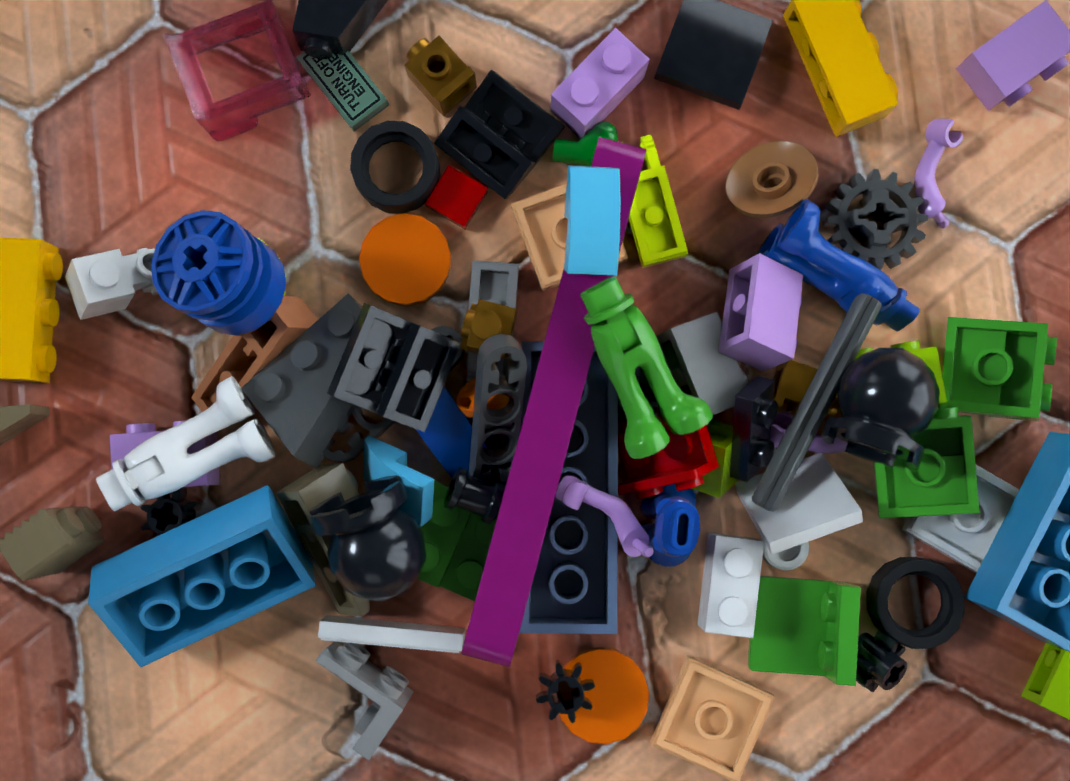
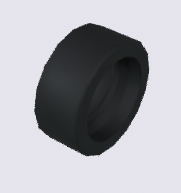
M385 121L371 126L358 138L351 152L350 171L357 189L371 206L386 213L403 214L420 208L426 203L440 179V163L432 141L420 128L405 121ZM391 142H404L413 146L420 154L423 162L422 175L418 183L411 190L401 194H389L380 190L372 182L369 174V162L374 152L382 145Z
M899 557L883 564L872 576L866 591V607L873 625L899 644L911 649H931L947 642L959 629L965 613L964 594L957 578L945 566L924 558ZM907 575H922L929 578L938 587L940 592L941 607L938 615L928 627L921 630H908L901 627L892 619L888 610V596L892 586L900 578Z

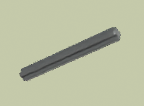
M861 293L852 302L752 496V501L757 506L772 512L778 509L839 391L840 379L849 364L855 360L882 307L881 302L876 298Z

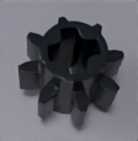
M184 487L174 491L172 498L170 494L156 498L157 501L153 504L141 505L140 508L147 512V523L141 529H152L159 536L195 519V509L199 508L202 503L201 501L190 502L185 499L187 488ZM167 508H173L172 513L179 516L177 523L171 524V518L165 515Z
M878 630L875 637L867 632L858 636L856 682L871 692H874L878 685L884 690H890L895 687L907 670V662L900 657L906 650L905 647L882 630Z
M556 660V671L551 676L541 672L538 675L539 681L547 686V690L539 692L536 695L537 703L549 701L551 706L549 709L550 720H553L558 713L568 714L571 723H574L576 718L575 711L581 706L589 710L593 707L592 702L584 696V691L593 689L595 687L593 679L581 681L579 677L582 671L581 663H576L572 670L563 669L560 660ZM567 681L570 688H576L572 690V699L563 701L561 694H554L558 692L559 682Z

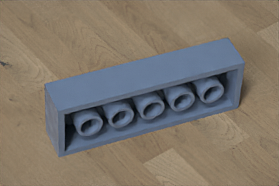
M522 341V350L527 360L521 427L544 342ZM594 347L559 483L564 476L572 475L593 488L618 497V394L602 366ZM554 499L519 633L617 634L618 534L611 518L602 510L582 502L579 510H575L566 506L561 500Z

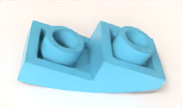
M568 165L564 216L568 219L564 270L567 274L617 275L621 210L619 168Z
M368 436L364 439L363 478L365 482L397 475L408 492V499L399 506V509L413 516L419 527H422L432 519L435 479L407 467V452L377 438Z

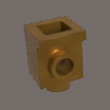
M440 35L432 42L427 38H423L416 42L408 51L407 58L409 61L404 66L409 79L443 117L477 88L475 72L470 66H466ZM440 61L445 64V68L439 73L430 71Z
M481 299L478 300V304L472 303L464 318L461 331L463 339L460 349L478 354L480 346L491 336L498 334L512 336L517 320V309ZM508 353L501 354L500 360L507 358Z
M793 360L778 365L773 378L775 381L773 400L777 401L778 407H782L783 403L787 404L786 412L795 415L818 369ZM838 393L826 414L827 416L835 417L840 408L837 401Z

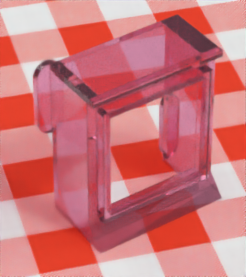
M272 0L264 1L183 33L163 34L194 117L215 141H224L253 130L258 125L257 116L311 96L281 15ZM266 31L283 77L214 103L196 55L239 38L244 39Z

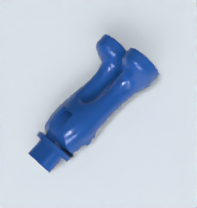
M805 199L794 210L785 225L779 223L775 226L758 251V254L760 253L803 274V282L837 301L846 313L855 297L859 294L864 293L876 298L881 302L882 306L873 323L876 326L884 323L898 332L914 321L919 314L920 309L906 300L907 291L903 288H898L888 275L874 265L832 245L819 233L821 210L818 205L809 199Z
M675 484L663 486L664 491L662 493L643 498L640 505L642 514L655 519V523L641 525L649 536V545L654 550L653 555L649 558L654 563L664 567H675L687 560L692 550L696 547L700 534V517L695 507L696 496L692 489L677 491Z

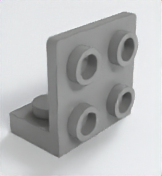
M334 641L320 653L316 661L373 701L354 728V731L359 733L361 737L353 747V750L367 760H370L414 691L407 687L409 680L400 672L389 666L382 670L369 661L370 653L361 645Z

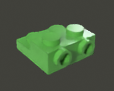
M948 317L942 371L947 402L940 403L939 408L958 407V412L1039 421L1040 411L1050 412L1053 384L1043 383L1044 364H1055L1057 337L1047 336L1048 323Z
M958 407L938 408L928 428L913 437L914 441L922 445L925 450L919 469L909 470L905 467L907 460L895 458L893 467L873 462L879 519L980 513L972 417L967 415L958 416Z
M434 481L432 519L420 527L424 533L427 558L417 579L437 588L441 586L475 601L499 510L494 520L487 524L482 522L481 516L461 508L454 507L452 510L444 508V500L449 486Z

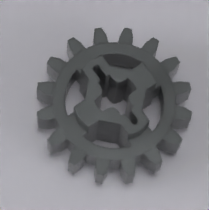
M873 169L867 175L866 181L860 173H857L849 179L850 186L842 183L834 191L839 199H831L826 203L825 209L834 215L826 218L822 222V227L834 230V234L827 239L832 245L839 243L842 247L841 250L869 262L880 270L883 268L884 262L892 269L901 264V257L907 259L916 253L911 243H919L925 239L926 234L918 230L917 226L928 221V215L919 214L916 211V208L924 202L923 197L911 199L908 193L914 184L908 182L899 187L896 185L897 173L892 172L885 180H881L879 170ZM863 194V198L860 200V209L847 211L851 201L856 196ZM872 213L875 221H881V223L885 224L877 229L876 222L868 221L865 218ZM902 231L896 244L887 249V244L891 243L890 234ZM851 234L861 243V245L854 240Z

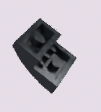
M683 0L654 79L740 110L773 20L719 0Z
M490 70L466 106H460L434 144L502 198L508 199L566 126L497 72Z
M364 303L327 394L375 412L387 419L425 432L461 343Z

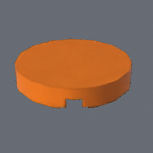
M403 213L386 217L370 229L362 242L359 262L362 276L374 294L389 303L408 307L425 303L441 291L449 277L452 258L448 241L435 224L422 216Z
M603 647L579 652L565 664L563 669L572 670L576 663H581L582 671L579 676L581 681L585 679H593L595 687L589 691H584V696L592 702L593 707L589 710L581 706L575 711L576 718L574 723H571L568 714L559 713L561 720L572 734L589 743L610 744L627 738L639 728L648 711L649 689L643 671L630 656L615 648ZM567 681L559 682L556 694H561L563 701L572 699V690L576 688H570Z

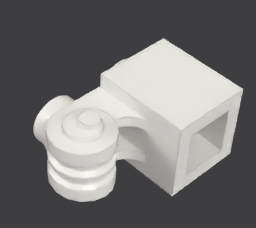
M142 248L137 250V253L122 256L120 249L72 259L65 279L80 320L126 309L135 291L142 289L144 293L159 294L153 285L151 262L155 249Z

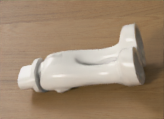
M231 376L217 385V401L208 409L177 426L147 439L130 451L124 459L114 461L112 470L96 478L101 492L113 511H117L130 503L140 506L146 500L155 499L177 491L206 473L236 459L248 457L256 462H265L275 457V451L270 438L258 419L245 423L236 431L198 452L187 453V449L194 443L255 414L250 400L234 377Z

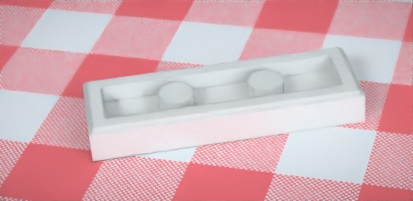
M327 615L319 622L318 638L324 641L459 653L464 645L466 628Z

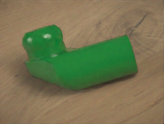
M603 121L597 123L579 142L556 139L553 148V162L591 167L599 137L618 141L616 127L610 122Z

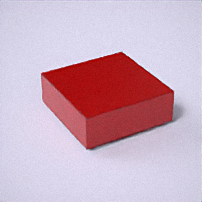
M448 165L425 205L428 209L466 230L487 195L488 188Z

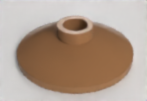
M772 141L758 145L739 157L730 168L725 186L728 199L739 212L751 217L768 218L785 214L798 207L811 195L818 181V165L813 154L806 147L798 143Z

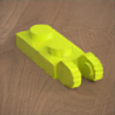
M651 134L640 137V147L646 149L644 162L647 170L640 173L629 215V222L642 268L684 258L688 255V249L665 166L660 164Z

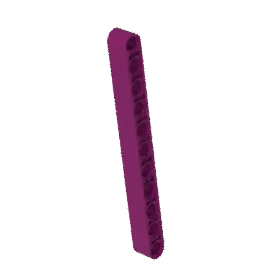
M599 137L591 167L620 169V252L646 149ZM563 270L462 648V655L506 667L511 665L595 347L591 337L590 327L592 325H588L584 320V316L588 311L580 294L594 285L613 277V275L567 274Z

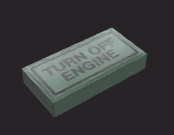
M349 51L345 55L332 53L330 59H317L307 55L305 52L296 57L300 65L353 132L389 106L386 97Z

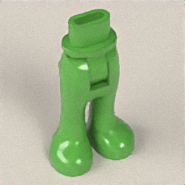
M616 276L610 277L580 294L588 311L584 316V320L588 325H592L590 327L591 337L599 360L619 396L626 415L627 427L624 443L631 458L641 459L654 455L664 449L670 442V437L665 427L654 414L653 408L642 392L635 375L637 367H640L644 372L658 404L664 424L671 433L678 435L692 433L701 429L712 420L713 413L705 400L684 394L678 387L668 368L652 327L638 307L633 304L634 298L632 294L623 293Z

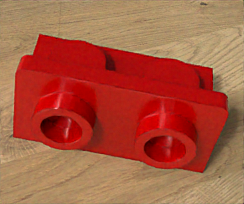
M664 421L661 422L670 437V442L658 453L641 459H633L629 456L624 443L625 431L618 433V447L628 480L618 484V495L635 492L637 499H643L662 493L664 491L663 486L675 484L676 490L682 491L704 484L703 476L719 467L707 425L692 433L678 435L671 433L666 428Z

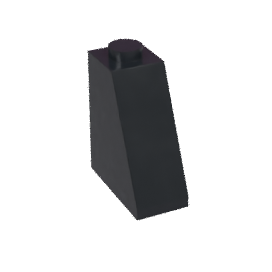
M299 0L292 31L300 51H304L307 55L317 59H330L332 53L345 55L347 51L350 52L388 0Z

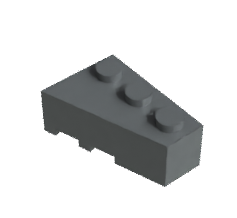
M349 293L241 388L295 458L318 469L325 456L322 453L337 429L341 431L349 418L346 417V414L352 406L351 403L327 394L362 309V306Z

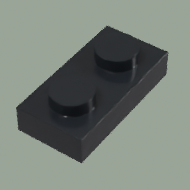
M756 376L735 396L730 477L746 483L761 468H766L773 456L774 442L770 441L771 425L776 418L778 403L773 400L774 380Z

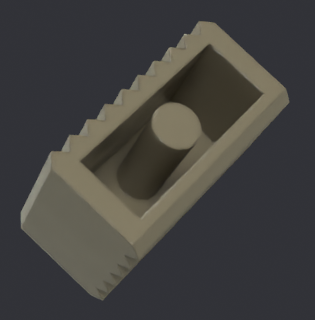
M86 506L38 509V514L30 515L29 520L22 521L21 526H14L13 532H6L5 537L0 538V552L17 577L22 581H28L33 578L36 579L46 575L61 573L105 540L99 531L102 528L101 522L90 508Z

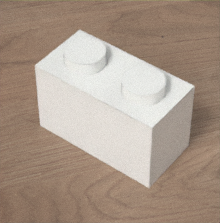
M708 533L697 625L704 632L746 638L754 637L764 541L755 538Z

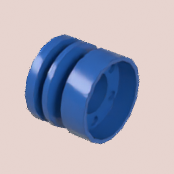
M201 210L180 218L167 228L156 244L151 262L153 285L161 299L221 334L238 336L255 331L272 318L282 303L286 287L284 265L276 252L254 237L236 221L221 212Z

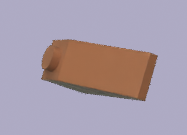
M283 296L282 303L269 321L255 331L238 336L233 335L191 398L202 412L217 401L216 390L217 385L221 381L232 376L242 388L319 319L301 297Z

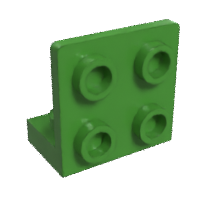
M760 576L754 637L749 638L748 668L758 672L825 676L836 685L856 686L861 587L840 581Z

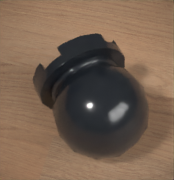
M878 348L862 354L849 364L840 379L837 401L843 416L829 417L826 420L821 439L827 444H833L835 437L847 442L845 452L872 462L893 467L895 458L907 460L905 467L909 470L919 469L925 450L922 445L914 441L913 437L928 428L938 411L940 390L933 371L920 357L903 348Z
M397 475L365 482L363 485L366 492L344 500L340 492L310 510L312 527L315 533L319 536L332 535L327 551L332 574L346 592L362 599L384 602L407 592L420 576L427 558L423 531L413 516L399 509V506L408 499V492Z

